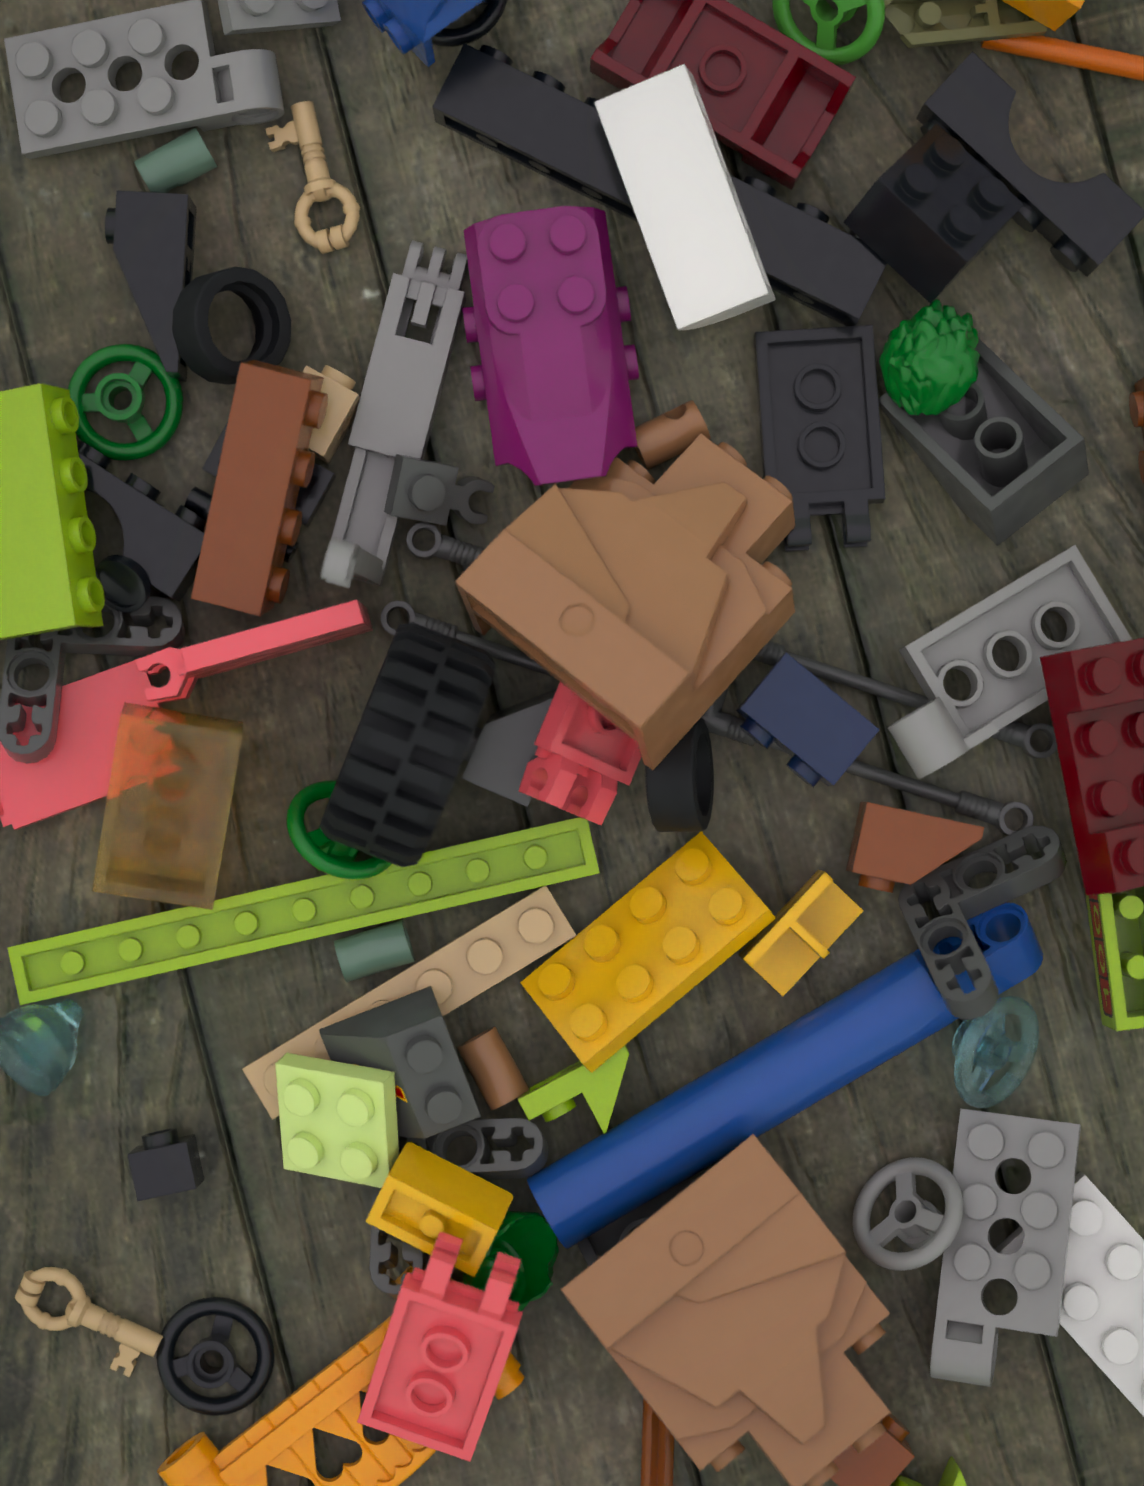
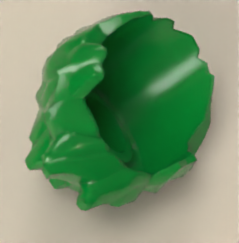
M935 299L929 306L922 307L911 319L901 321L897 328L890 331L879 362L885 390L899 408L903 407L909 415L919 416L923 413L926 416H937L950 406L958 403L970 386L976 382L979 373L977 364L980 353L975 349L979 338L978 331L973 327L972 315L966 313L961 317L955 312L954 306H942L940 299Z
M507 1211L475 1277L464 1273L463 1284L485 1291L497 1253L501 1252L521 1259L509 1296V1300L519 1303L518 1311L522 1312L530 1301H535L544 1296L548 1288L553 1285L551 1280L554 1273L553 1265L559 1253L558 1238L544 1216L535 1212Z

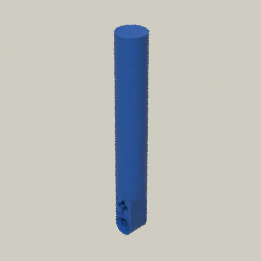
M1004 903L967 920L992 972L999 994L1030 977L1041 966L1043 951L1027 913L1021 906L1014 903ZM958 937L944 938L936 944L933 953L938 955L952 953L959 948L963 939ZM917 949L608 1130L606 1134L599 1135L541 1169L533 1176L528 1177L527 1183L553 1232L562 1245L568 1249L727 1156L751 1135L754 1134L756 1138L945 1028L958 1018L953 1016L946 1008L922 954ZM967 971L955 975L964 994L975 990Z

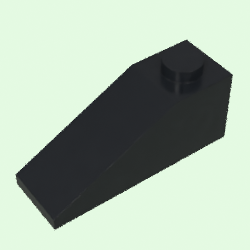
M117 190L116 208H108L106 211L107 244H113L114 253L165 371L171 378L187 382V364L178 353L172 333L173 309L181 291L193 279L197 207L188 194Z

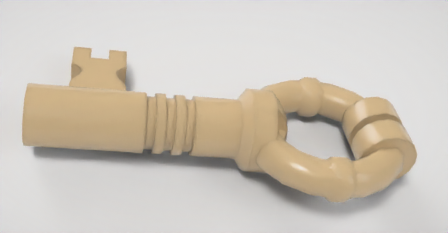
M312 101L295 103L291 106L293 121L288 122L283 128L278 125L265 128L266 135L269 138H275V141L268 143L272 152L286 149L287 144L299 145L300 150H302L301 156L303 157V164H305L304 169L308 183L305 185V192H303L296 205L294 226L302 239L307 244L319 249L322 254L332 252L335 249L349 247V239H351L358 226L360 205L347 187L330 178L328 165L325 161L326 157L323 154L324 148L322 147L323 143L314 103ZM332 197L337 198L343 204V213L346 215L344 224L330 227V230L326 228L315 232L311 227V219L308 216L310 207L314 202H325Z
M44 1267L36 1271H26L15 1295V1299L21 1304L24 1314L42 1330L62 1331L70 1327L76 1328L82 1325L93 1331H99L102 1335L106 1334L109 1338L113 1337L115 1341L120 1342V1353L117 1352L110 1369L117 1371L119 1366L126 1369L123 1375L130 1377L137 1364L135 1359L138 1358L141 1352L154 1358L163 1338L161 1334L126 1318L122 1319L121 1316H116L113 1312L109 1313L106 1309L91 1303V1299L86 1295L82 1283L65 1268ZM46 1281H53L59 1286H65L70 1292L72 1299L66 1307L65 1315L51 1316L50 1313L42 1312L38 1308L37 1303Z

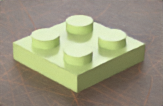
M286 1053L275 1063L283 1168L382 1188L399 1156L394 1072Z

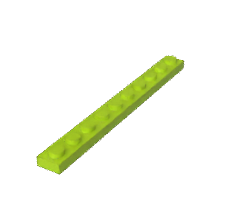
M577 817L423 853L417 865L400 867L391 864L385 871L370 878L344 879L326 874L7 947L19 1003L20 1005H25L599 874L600 871L588 820Z

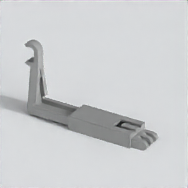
M412 240L402 275L395 273L392 275L348 441L350 449L355 451L321 572V578L326 579L328 583L350 588L352 579L382 587L400 517L391 516L384 512L396 454L421 459L425 457L463 313L462 308H464L466 302L465 292L461 291L468 266L467 254L457 252L453 260L451 274L443 273L442 269L447 249L435 246L429 267H420L419 265L424 254V243ZM414 301H416L411 324L425 329L428 324L427 319L431 305L439 307L430 344L405 337Z

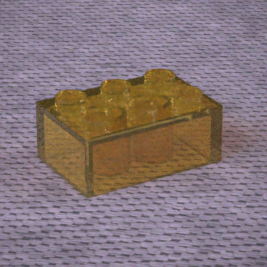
M124 702L120 715L92 886L93 892L213 910L243 735L242 721Z

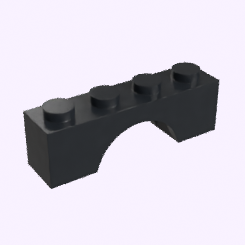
M972 51L923 104L916 118L923 125L920 128L922 134L925 135L934 125L938 124L951 137L957 139L969 154L995 178L1001 180L1008 190L1024 204L1012 219L1026 231L1033 232L1036 229L1052 244L1050 248L1052 255L1062 266L1072 272H1077L1079 269L1088 277L1144 218V209L1105 173L1085 181L1062 183L1046 179L1028 168L1017 155L1009 134V113L1016 91Z
M81 441L78 445L79 458L85 465L88 477L85 491L102 496L116 512L124 535L123 556L134 560L143 568L152 586L180 602L195 580L207 521L182 505L179 506L175 514L155 502L161 491L133 473H130L127 480L123 482L106 471V468L112 461L111 459Z

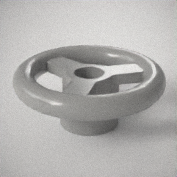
M909 1157L889 1163L878 1170L866 1182L856 1200L852 1225L859 1248L870 1261L890 1270H912L932 1262L949 1247L961 1225L963 1216L961 1189L952 1173L943 1165L933 1160ZM915 1175L928 1177L940 1187L945 1199L944 1215L931 1202L922 1199L916 1193ZM896 1181V1200L891 1205L889 1216L871 1230L870 1217L877 1197L889 1184ZM897 1236L914 1250L892 1252L883 1247Z

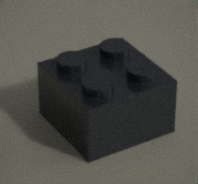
M936 124L877 179L845 219L844 223L931 304L989 245L1024 204L1008 190L1001 180L995 178L969 154L957 139L951 137L942 127Z

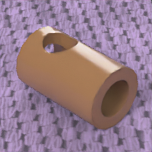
M690 400L635 427L638 447L634 448L645 469L649 470L682 454L700 433L709 440H711V437L698 407L693 400Z
M495 1026L481 1032L457 1047L491 1110L511 1102L529 1090L524 1077Z

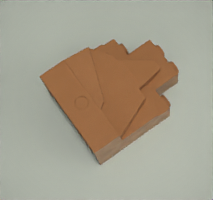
M700 433L656 482L652 475L638 462L629 460L627 463H624L618 457H615L605 477L576 480L569 488H558L554 484L509 526L502 530L455 581V584L475 630L484 636L491 627L635 740L638 743L644 764L651 770H654L795 613L791 580L776 565L765 561L796 526L793 497L789 490L774 477L766 475L762 479L747 468L745 459L732 446L725 442H720L719 445H716Z
M754 1134L561 1289L567 1300L700 1471L710 1463L716 1472H719L745 1450V1447L738 1439L748 1433L789 1486H803L804 1484L806 1486H822L840 1470L833 1461L851 1445L858 1453L862 1452L887 1431L880 1421L891 1411L843 1352L852 1347L860 1355L880 1339L886 1331L879 1323L890 1312L845 1256L847 1252Z

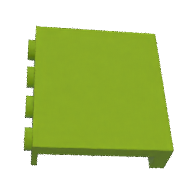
M42 383L0 391V640L74 627L103 626L101 611L105 604V595L95 571L93 550L96 546V533L91 520L87 516L84 495L88 477L85 465L79 458L75 432L79 426L78 410L74 401L70 398L69 389Z

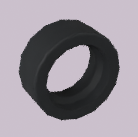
M235 266L196 277L181 291L173 309L172 333L178 353L191 371L208 382L231 385L236 384L240 362L257 360L278 366L283 361L291 342V317L286 300L273 281L254 269ZM223 291H232L241 297L250 309L255 323V343L249 357L241 361H231L223 356L213 343L209 331V307L214 296Z
M699 719L654 770L645 765L648 810L652 824L657 832L703 831L707 829L711 819L714 790L712 746L708 727L703 719Z

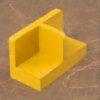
M818 869L775 915L776 919L758 933L739 953V956L783 997L820 957L825 959L830 952L827 949L864 910L843 892L825 871Z
M407 1142L391 1168L365 1222L429 1255L434 1250L439 1232L461 1238L463 1241L454 1267L475 1277L514 1196L512 1193L412 1142Z

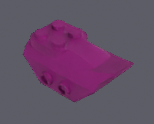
M559 206L507 213L474 223L463 230L474 306L465 307L462 310L467 343L479 342L482 365L470 366L475 402L487 400L495 466L511 464L525 473L535 486L607 476L611 463L622 449L638 447L629 381L638 380L639 371L635 344H623L621 322L631 321L627 286L616 287L605 211L595 207Z

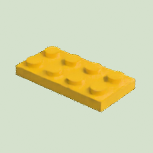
M701 831L520 983L581 1063L592 1073L766 928L776 917Z

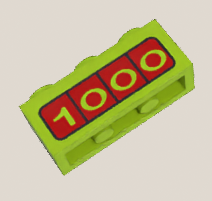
M1144 887L1118 893L1086 895L1102 1025L1115 1031L1144 1028Z

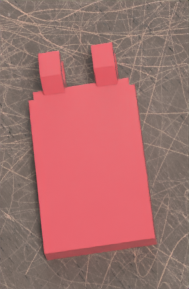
M353 600L185 648L168 647L135 661L138 672H148L149 675L160 674L166 668L169 669L171 676L165 686L160 688L151 686L143 689L146 701H156V703L161 704L189 699L199 678L373 631L367 608L360 601Z
M135 660L62 686L57 739L53 750L46 758L29 764L17 762L7 754L0 742V820L3 827L12 824L13 829L18 830L184 769L161 704L156 703V701H146L143 689L154 686L151 676L148 672H138ZM22 705L26 712L25 728L21 732H13V735H16L21 745L25 746L29 744L31 736L41 735V733L37 731L32 722L33 707Z
M560 682L534 745L538 746L535 755L538 757L527 763L518 791L602 826L617 795L618 782L630 786L642 757L638 743Z
M439 1232L426 1271L415 1267L413 1273L406 1272L357 1423L471 1462L523 1312L518 1311L519 1303L509 1300L521 1259L498 1252L485 1291L450 1279L463 1239Z

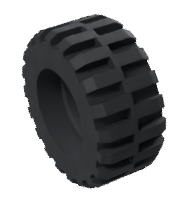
M414 622L398 626L319 826L328 839L400 867L418 864L451 792L493 679L496 663L487 651Z

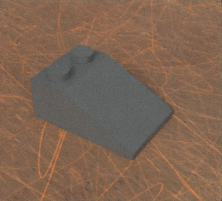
M979 339L975 348L980 353L977 364L979 372L977 380L970 386L963 398L947 410L939 413L937 416H926L923 413L919 416L909 415L903 407L899 408L893 402L887 392L878 398L879 407L957 506L998 546L1089 475L1085 439Z

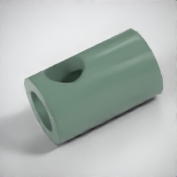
M196 127L134 161L150 192L168 193L171 189L185 185L218 167Z
M403 920L334 940L337 959L346 982L415 962L411 941Z

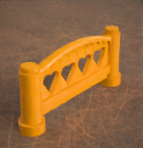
M409 1266L395 1280L396 1285L401 1284L403 1274H406V1272L412 1273L413 1267ZM391 1316L221 1450L217 1449L205 1432H200L176 1449L161 1464L157 1473L168 1486H268L267 1465L306 1477L314 1483V1486H399L437 1450L388 1434L382 1441H372L364 1434L363 1424L357 1423L362 1409L360 1391L367 1393ZM511 1351L494 1394L497 1400L510 1394L525 1378L519 1370L521 1364ZM313 1428L357 1442L362 1449L361 1457L353 1463H343L342 1472L334 1478L323 1477L317 1470Z

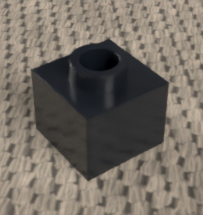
M177 1128L148 1133L141 1136L143 1145L137 1146L127 1154L137 1202L197 1189L205 1180L195 1134L178 1137Z

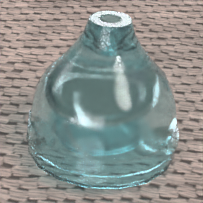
M66 999L51 1005H26L19 1007L0 1018V1067L23 1088L39 1096H48L52 1091H55L73 1066L77 1055L78 1028L84 1015L81 1007L75 1001Z

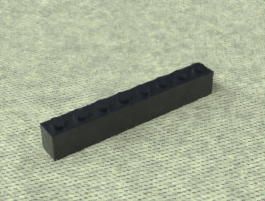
M464 43L432 106L435 122L638 222L594 103L598 99L588 97L584 103L564 93L565 86L554 77L540 71H534L533 75L530 76L512 67V59L503 52L488 45H481L480 49L477 50ZM731 176L772 290L845 326H856L887 263L852 230L848 234L828 224L829 216L818 208L801 202L795 208L775 198L777 192L769 184L750 176H746L743 181Z

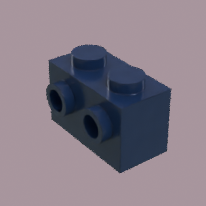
M787 652L776 661L736 710L745 718L740 728L765 749H768L774 742L787 752L792 758L786 766L813 788L819 781H822L827 786H834L880 730Z

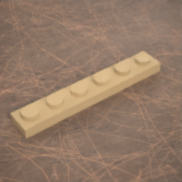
M542 886L246 1065L242 1070L273 1120L279 1116L275 1063L286 1053L330 1060L319 1029L429 986L432 987L442 1016H445L577 935L548 886Z

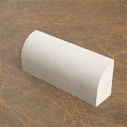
M685 64L594 102L677 329L691 330L704 327L775 301L773 290L695 78Z

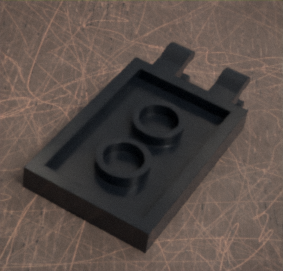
M873 325L755 332L754 350L763 478L766 475L774 477L789 490L793 497L796 526L784 538L785 552L809 551V545H812L810 516L842 514L843 548L867 547L868 542L871 541L868 504L883 503L886 499Z

